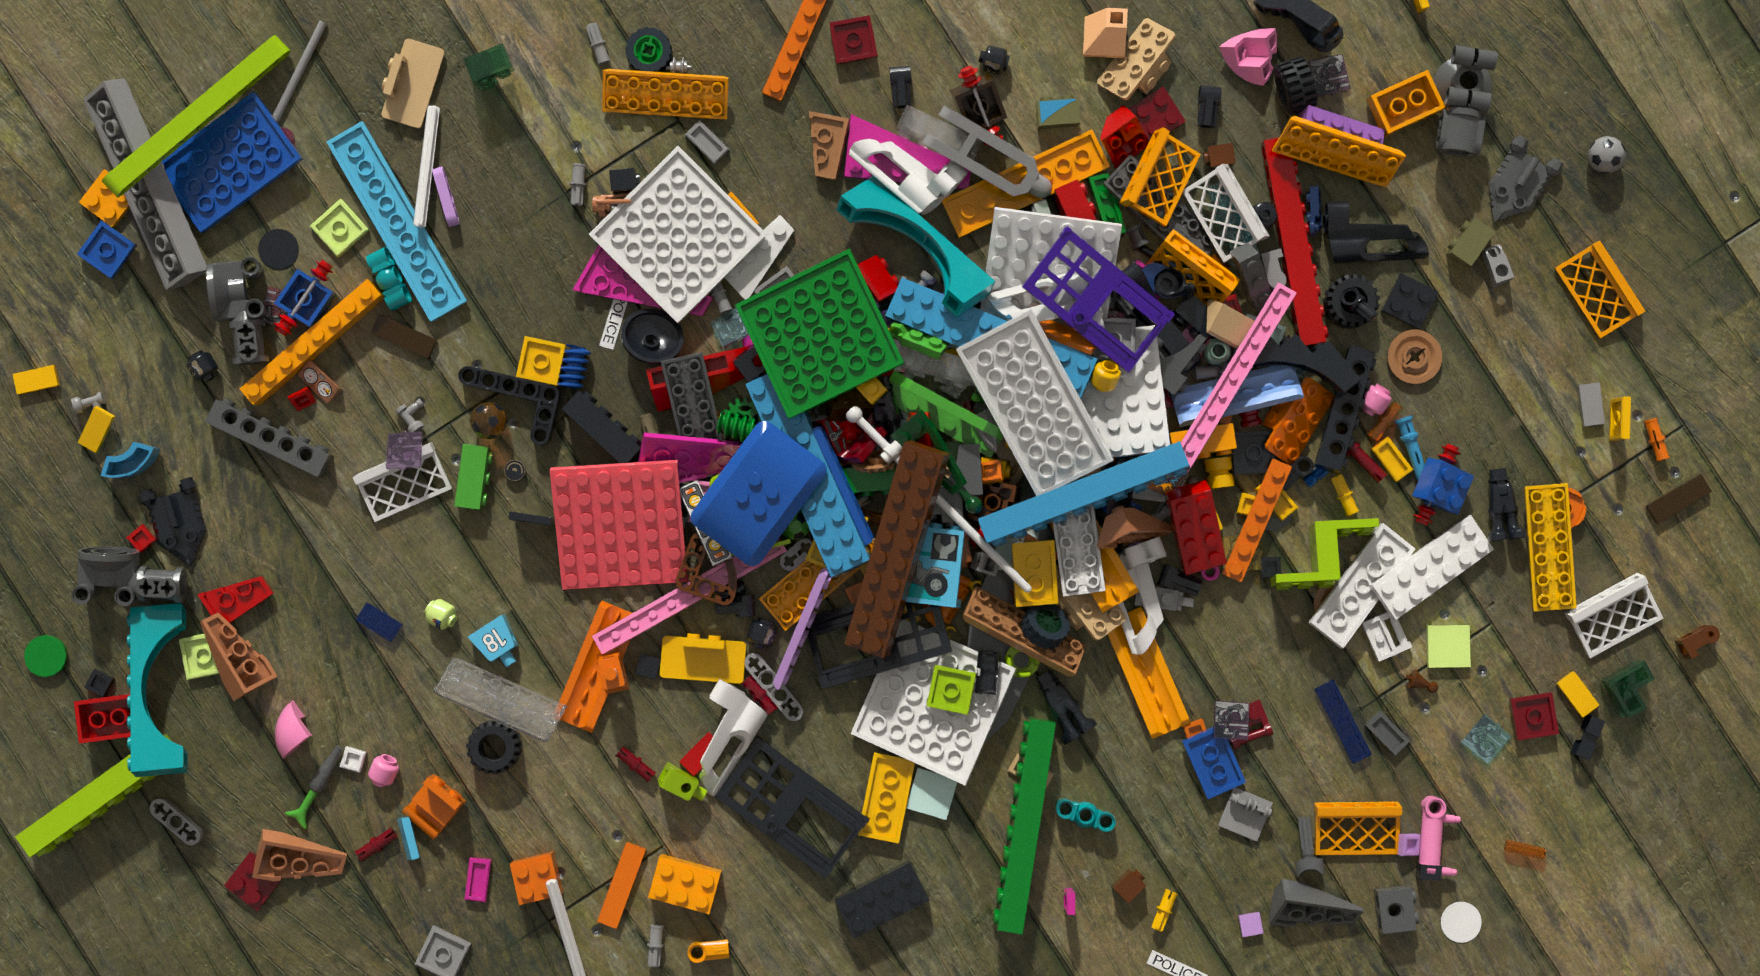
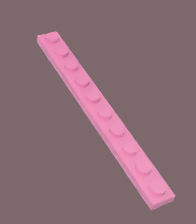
M1279 282L1181 442L1190 468L1193 466L1297 292Z
M784 545L771 548L762 562L756 566H749L736 556L732 557L737 579L784 554L787 551ZM724 562L699 576L725 586L728 585V572ZM689 581L688 583L682 585V587L685 588V586L690 585L691 582ZM708 583L700 585L699 592L702 595H708L711 592V586ZM677 588L592 637L600 652L604 655L702 600V598L682 592Z

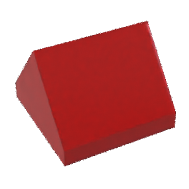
M309 386L288 396L289 401L297 411L316 403V399Z

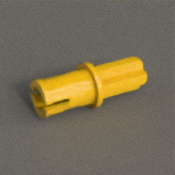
M1339 474L1332 477L1331 481L1338 494L1337 500L1340 499L1346 515L1349 516L1358 512L1359 509L1352 497L1353 492L1349 490L1343 475Z
M1165 889L1161 903L1156 907L1158 910L1151 925L1153 929L1160 932L1164 930L1169 915L1173 913L1171 910L1178 896L1177 893L1172 892L1168 900L1171 892L1168 889Z

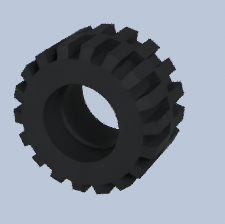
M1297 57L1276 64L1274 71L1275 83L1285 110L1292 115L1302 112L1308 105L1316 107L1318 100L1317 87L1313 73L1303 57Z
M1352 274L1351 276H1343L1333 282L1329 289L1326 290L1324 294L1326 297L1323 299V304H1325L1324 312H1327L1329 315L1327 318L1329 320L1332 319L1334 321L1333 324L1336 326L1340 325L1344 329H1354L1368 323L1359 313L1351 314L1345 311L1341 305L1340 296L1345 288L1354 287L1366 298V303L1376 311L1380 306L1378 304L1380 295L1377 296L1376 292L1378 289L1377 287L1373 288L1371 280L1367 281L1364 276L1358 277V274Z
M494 720L487 721L474 728L472 734L468 737L469 742L466 744V748H468L467 757L471 759L470 763L475 765L477 770H482L486 774H498L513 767L522 753V741L519 739L521 736L515 731L516 728L514 726L508 725L509 723L506 721ZM489 735H498L505 742V754L499 759L489 758L483 750V742Z

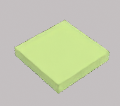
M342 199L338 200L310 225L313 231L338 258L370 231Z
M1470 625L1426 626L1427 668L1471 667Z
M204 634L179 639L187 680L219 674Z

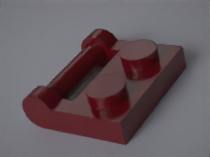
M883 427L874 428L882 437L887 434ZM860 428L861 435L856 440H853L844 451H841L837 458L843 464L863 463L878 444Z
M1260 699L1248 703V712L1246 711L1248 717H1246L1245 721H1234L1240 720V715L1238 712L1231 713V718L1233 717V719H1231L1230 723L1248 724L1249 727L1261 722L1263 726L1261 729L1248 733L1247 736L1242 735L1231 738L1233 734H1228L1234 750L1240 748V745L1255 739L1274 735ZM1229 725V727L1232 729V732L1233 730H1241V728H1246L1244 726Z

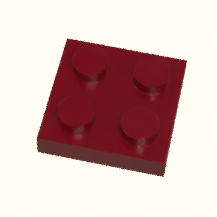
M870 15L829 22L837 65L878 58Z
M1164 86L1128 108L1137 117L1148 142L1154 131L1164 127L1171 132L1186 122Z
M1552 692L1509 698L1515 739L1517 741L1559 734Z
M251 851L224 886L258 911L281 881L252 878L256 854Z

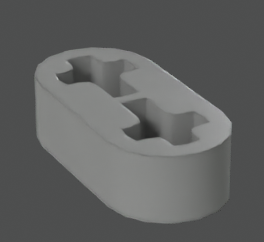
M810 539L798 541L781 556L780 565L783 569L787 571L794 570L805 561L808 553L803 552L799 555L797 552L802 548L801 543L812 544ZM796 554L797 558L793 561L795 565L793 567L790 565L785 566L786 560L784 558L786 556L790 558Z

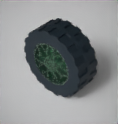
M1053 604L1030 606L1021 621V629L1026 639L1028 638L1029 642L1043 649L1058 647L1070 631V622L1067 615L1064 614L1062 609Z

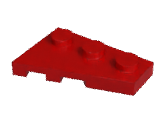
M260 576L197 595L211 616L219 613L229 623H232L275 593L265 578Z

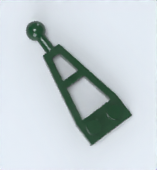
M922 409L891 435V438L903 447L904 442L910 440L917 442L928 432L938 450L950 453L936 426ZM950 453L947 467L957 483L954 484L944 475L941 485L952 495L958 492L966 502V510L971 514H976L982 509V502L979 498L972 497L965 489L964 485L967 484V481Z

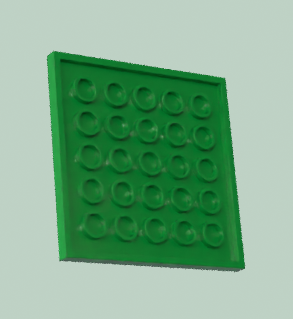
M850 248L735 304L789 420L905 364Z

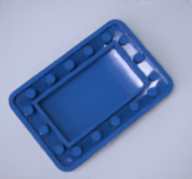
M768 421L759 422L691 513V522L749 566H756L762 562L827 473L826 464Z

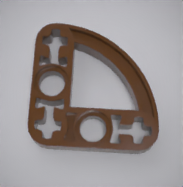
M695 533L690 539L677 574L676 586L682 592L722 606H728L733 603L737 591V574L733 560L730 558L723 561L728 572V587L699 577L698 575L707 552L703 545L699 548V552H703L702 556L690 552L691 549L696 550L697 544L694 542L695 539H700L699 534ZM694 556L699 560L697 567L690 568L687 566L686 562L689 557ZM684 568L689 572H696L694 576L692 574L689 575L688 580L691 584L686 585L685 588L679 582L680 579H685L687 573L683 572ZM708 583L711 586V592L708 595H702L699 592L700 585ZM715 586L719 587L717 592L724 593L725 590L729 591L730 600L726 599L725 602H722V597L715 595V599L711 598L715 592Z

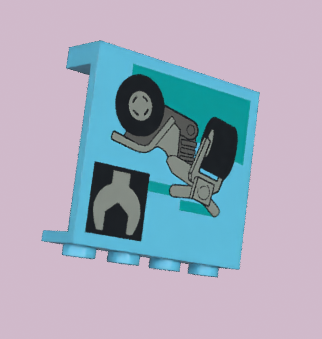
M930 523L906 602L955 608L961 607L958 591L964 538L969 535L960 526L951 525L950 529H942V524Z

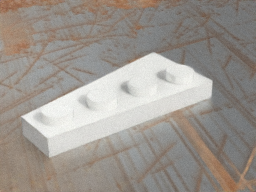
M781 215L763 230L767 236L725 277L744 300L751 297L794 232V229Z

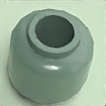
M1213 338L1206 342L1207 346L1203 350L1202 356L1208 364L1218 366L1229 359L1231 355L1229 344L1218 338Z

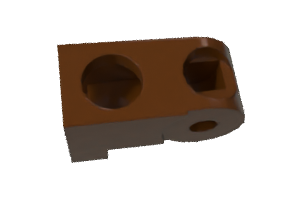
M1702 625L1676 639L1675 642L1685 659H1693L1699 655L1696 651L1707 643L1718 641L1720 632L1713 625Z

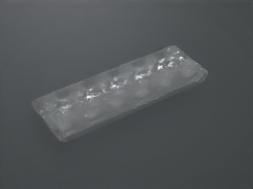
M456 657L452 658L433 690L439 697L541 742L549 741L567 708L564 704Z

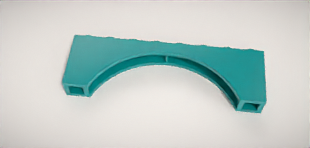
M872 176L841 195L836 211L850 223H873L892 228L913 239L930 254L938 265L944 281L945 292L942 304L956 317L989 296L995 281L877 178Z
M182 603L130 607V615H127V625L130 627V635H127V645L130 647V655L127 656V665L130 668V675L127 676V685L130 688V696L127 697V705L130 709L127 726L128 729H131V737L127 739L128 750H131V758L127 760L128 770L135 777L187 773L188 751L183 746L167 739L158 731L149 714L146 699L148 675L154 660L172 638L186 630V608Z

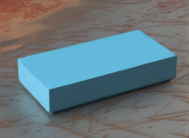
M403 817L397 819L407 860L419 858L410 818Z

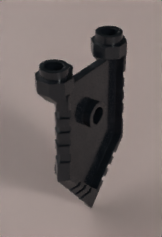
M192 477L181 479V484L179 485L180 492L159 498L156 497V493L152 489L139 492L140 503L150 511L149 516L152 518L151 523L154 525L153 530L156 532L157 544L165 550H169V553H173L175 557H179L181 561L191 567L196 556L195 552L199 549L198 545L200 546L201 544L200 540H203L206 533L202 512L200 513L201 509L198 506V499H196V481H193Z

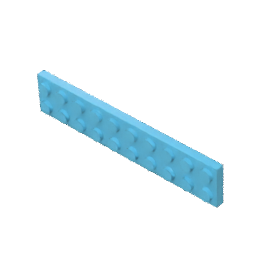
M361 121L328 140L329 148L430 322L436 321L467 303L466 297L426 228H418L413 225L415 209L365 123Z

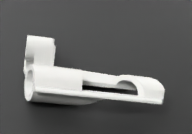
M1160 536L1128 547L1117 554L1139 591L1147 615L1144 627L1135 635L1124 603L1118 604L1127 616L1126 621L1121 625L1131 653L1135 655H1141L1149 648L1155 638L1157 628L1164 620L1149 563L1167 556Z
M721 679L715 685L709 698L726 708L727 711L700 761L702 771L699 775L700 783L712 797L720 792L739 759L768 716L743 691ZM735 736L742 740L721 776L718 777L712 767L730 738Z

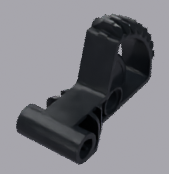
M1311 0L1253 1L1254 6L1264 15L1271 11L1273 16L1281 15L1284 19H1290L1306 42L1313 49H1317V51L1331 52L1343 39V29L1339 25L1337 18Z

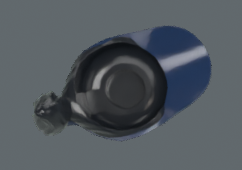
M1149 263L1142 268L1154 294L1165 299H1172L1178 296L1191 298L1195 295V285L1192 282L1187 284L1185 277L1180 271L1159 263Z

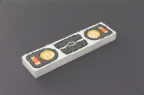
M698 480L680 488L681 497L690 516L704 496ZM696 527L713 566L732 558L728 550Z

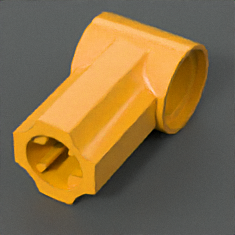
M728 939L693 942L688 947V958L694 963L729 958ZM694 947H700L703 950V954L700 957H694L691 954V950Z

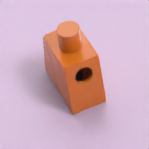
M621 651L600 655L598 666L604 690L608 694L630 689Z

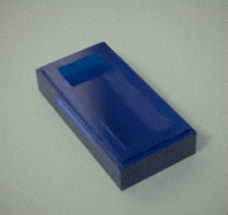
M369 602L365 603L356 618V621L390 642L394 640L403 623Z

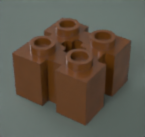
M998 483L983 484V495H978L982 502V509L976 514L969 513L968 519L978 521L981 517L1010 507L1013 503H1019L1022 486L1000 483V487H997ZM997 499L998 506L994 508L995 505H992V500Z

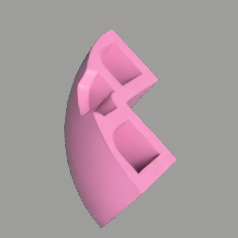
M1276 28L1246 32L1229 39L1220 46L1224 60L1239 77L1253 84L1263 86L1266 84L1273 71V66L1271 65L1272 54L1277 53Z
M293 700L281 712L275 728L276 746L283 759L301 747L300 744L312 736L301 721L305 718L304 714Z

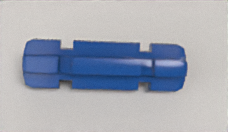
M1316 468L1312 471V474L1307 475L1303 480L1308 487H1312L1317 483V480H1321L1329 472Z

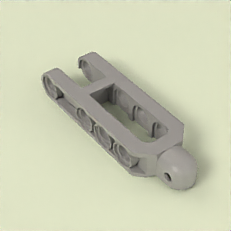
M943 106L938 115L968 132L959 150L936 139L929 133H927L923 140L925 145L1012 196L1029 192L1035 197L1046 198L1051 194L1052 184L1049 179L1038 173L1036 161L1032 156L949 107ZM977 138L1027 168V174L1021 184H1013L1004 179L1000 174L987 169L983 164L967 157Z

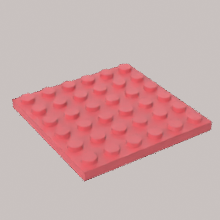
M678 460L550 468L562 590L676 583V577L686 553ZM684 568L683 572L687 573L685 579H680L679 582H688V572Z

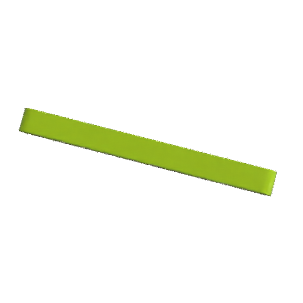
M276 35L270 37L111 170L102 179V183L117 198L125 194L283 61L291 50Z

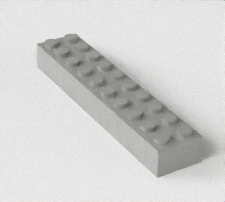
M125 78L103 81L83 99L113 169L151 138ZM161 162L124 195L166 290L187 286L206 272V262L182 211L173 186L169 181L164 165Z

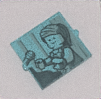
M737 308L710 322L715 331V338L719 339L724 349L749 335Z
M1483 714L1461 743L1472 751V755H1477L1485 763L1489 764L1512 736L1500 727V723H1495L1486 714Z

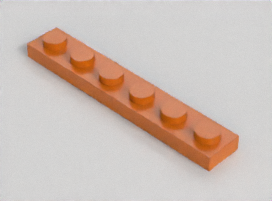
M803 0L762 94L782 102L827 0Z
M1272 459L1224 568L1223 575L1239 582L1243 581L1292 466Z

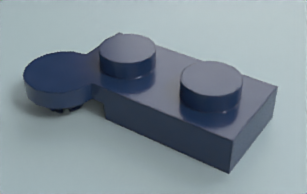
M1310 186V192L1306 194L1307 205H1310L1311 213H1307V224L1310 225L1311 236H1316V232L1322 230L1321 188L1319 186Z

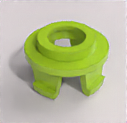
M1011 646L1005 654V664L1017 669L1014 674L1016 677L1025 678L1031 676L1037 670L1040 661L1028 655L1029 662L1027 666L1023 668L1017 667L1014 664V657L1021 651Z

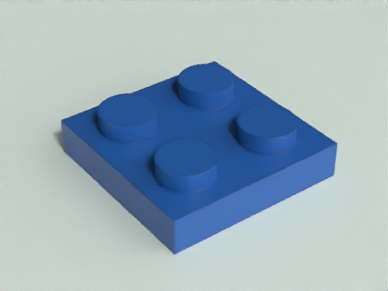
M101 220L77 255L109 278L114 279L137 245Z

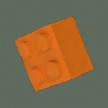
M554 851L514 860L510 863L519 905L550 898L546 881L556 879L561 894L564 892Z

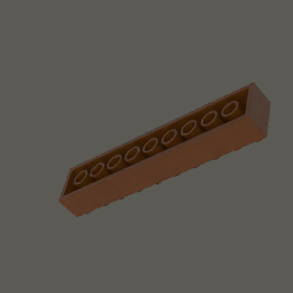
M912 440L904 442L848 629L845 645L881 658L891 654L950 453Z

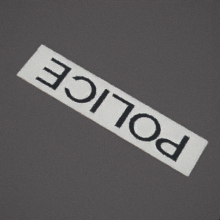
M613 299L599 346L614 349L628 302Z
M1152 950L1147 964L1173 976H1208Z

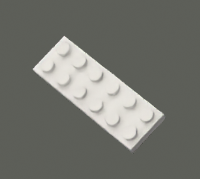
M1467 515L1373 582L1370 587L1390 617L1396 620L1493 551L1494 548L1473 517Z
M1381 523L1308 623L1340 649H1343L1379 600L1370 585L1410 557L1415 548L1384 523Z

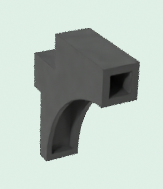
M1199 334L1194 341L1181 351L1168 357L1159 358L1163 387L1173 395H1176L1177 392L1182 393L1188 386L1186 380L1189 377L1182 372L1183 370L1187 372L1194 364L1192 358L1195 354L1198 353L1200 355L1206 348L1207 344L1204 342L1207 338L1202 334Z
M980 444L957 445L955 462L967 481L964 487L972 497L978 498V495H983ZM950 474L948 479L956 484L957 482L952 474ZM942 486L939 494L963 517L962 497L958 492L952 495ZM937 503L935 504L931 519H937V515H940L941 523H946V527L951 525L959 526Z

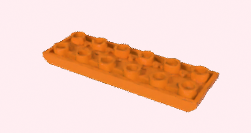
M601 600L555 710L554 718L593 733L608 693L604 690L598 666V659L602 653L592 636L632 614L631 612ZM631 639L607 653L620 650L623 659Z

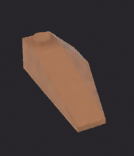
M1119 506L1112 510V514L1105 517L1097 547L1098 549H1112L1118 546L1117 543H1124L1125 546L1138 541L1142 543L1159 536L1162 538L1172 533L1173 528L1172 525L1135 508Z
M219 613L200 621L223 685L233 701L253 692L277 677L268 659L263 654L259 655L251 647L252 644L248 640L245 641L237 634V630Z
M263 829L252 878L281 881L282 878L294 877V879H300L301 876L315 875L319 877L342 874L347 853L287 833Z

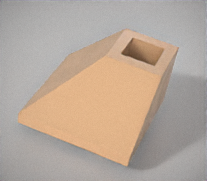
M1105 8L1085 17L1083 57L1125 58L1128 9Z

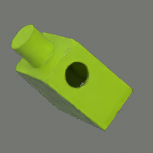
M669 762L666 763L657 780L661 788L687 801H690L691 797L702 801L707 793L706 789L699 786V781L696 777ZM684 783L689 784L686 788L681 787Z

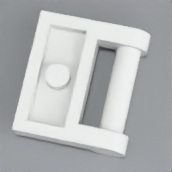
M1387 611L1361 624L1378 662L1412 647L1411 642L1407 641L1399 620H1393ZM1386 619L1390 620L1400 643L1396 647L1384 622Z

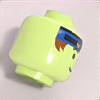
M442 599L431 601L424 612L426 621L439 630L452 627L457 620V616H455L456 608Z

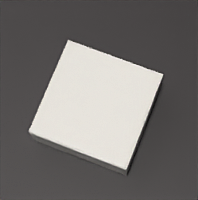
M346 746L340 767L361 773L367 752Z

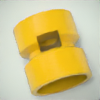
M1231 457L1204 460L1205 472L1210 474L1206 482L1211 489L1234 486L1233 475L1229 473L1232 469Z

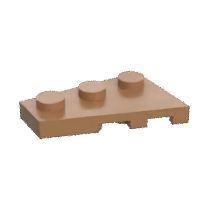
M809 111L815 176L837 181L850 119Z

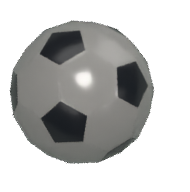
M1601 137L1595 140L1588 150L1589 164L1599 173H1613L1619 170L1626 160L1625 147L1615 137Z

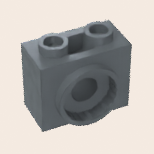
M1404 885L1374 889L1379 932L1388 934L1417 930L1416 924H1419V917L1417 911L1414 912L1416 894L1411 887ZM1397 905V912L1390 915L1388 912L1389 907Z

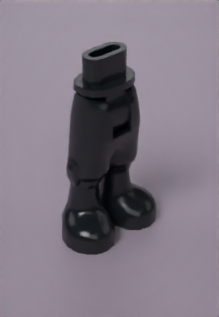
M883 375L876 378L888 391L873 404L872 418L876 427H883L887 432L883 438L889 444H892L894 440L891 436L889 438L887 422L890 425L892 435L900 428L901 414L892 389L893 384H890L889 375ZM877 445L873 450H880L882 448Z
M1506 468L1489 470L1488 513L1492 520V531L1488 534V541L1495 542L1529 537L1528 531L1518 525V507L1512 484L1509 481L1510 477H1507ZM1503 515L1506 518L1507 534L1503 527Z
M1051 670L1036 678L1041 686L1039 689L1042 690L1044 699L1052 712V717L1060 723L1063 729L1061 740L1064 745L1080 736L1078 730L1069 720L1068 713L1074 718L1081 734L1098 725L1093 718H1087L1081 712L1078 700L1074 699L1067 688L1059 681L1058 676L1055 678Z

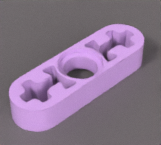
M444 167L432 169L448 226L459 225L460 220Z

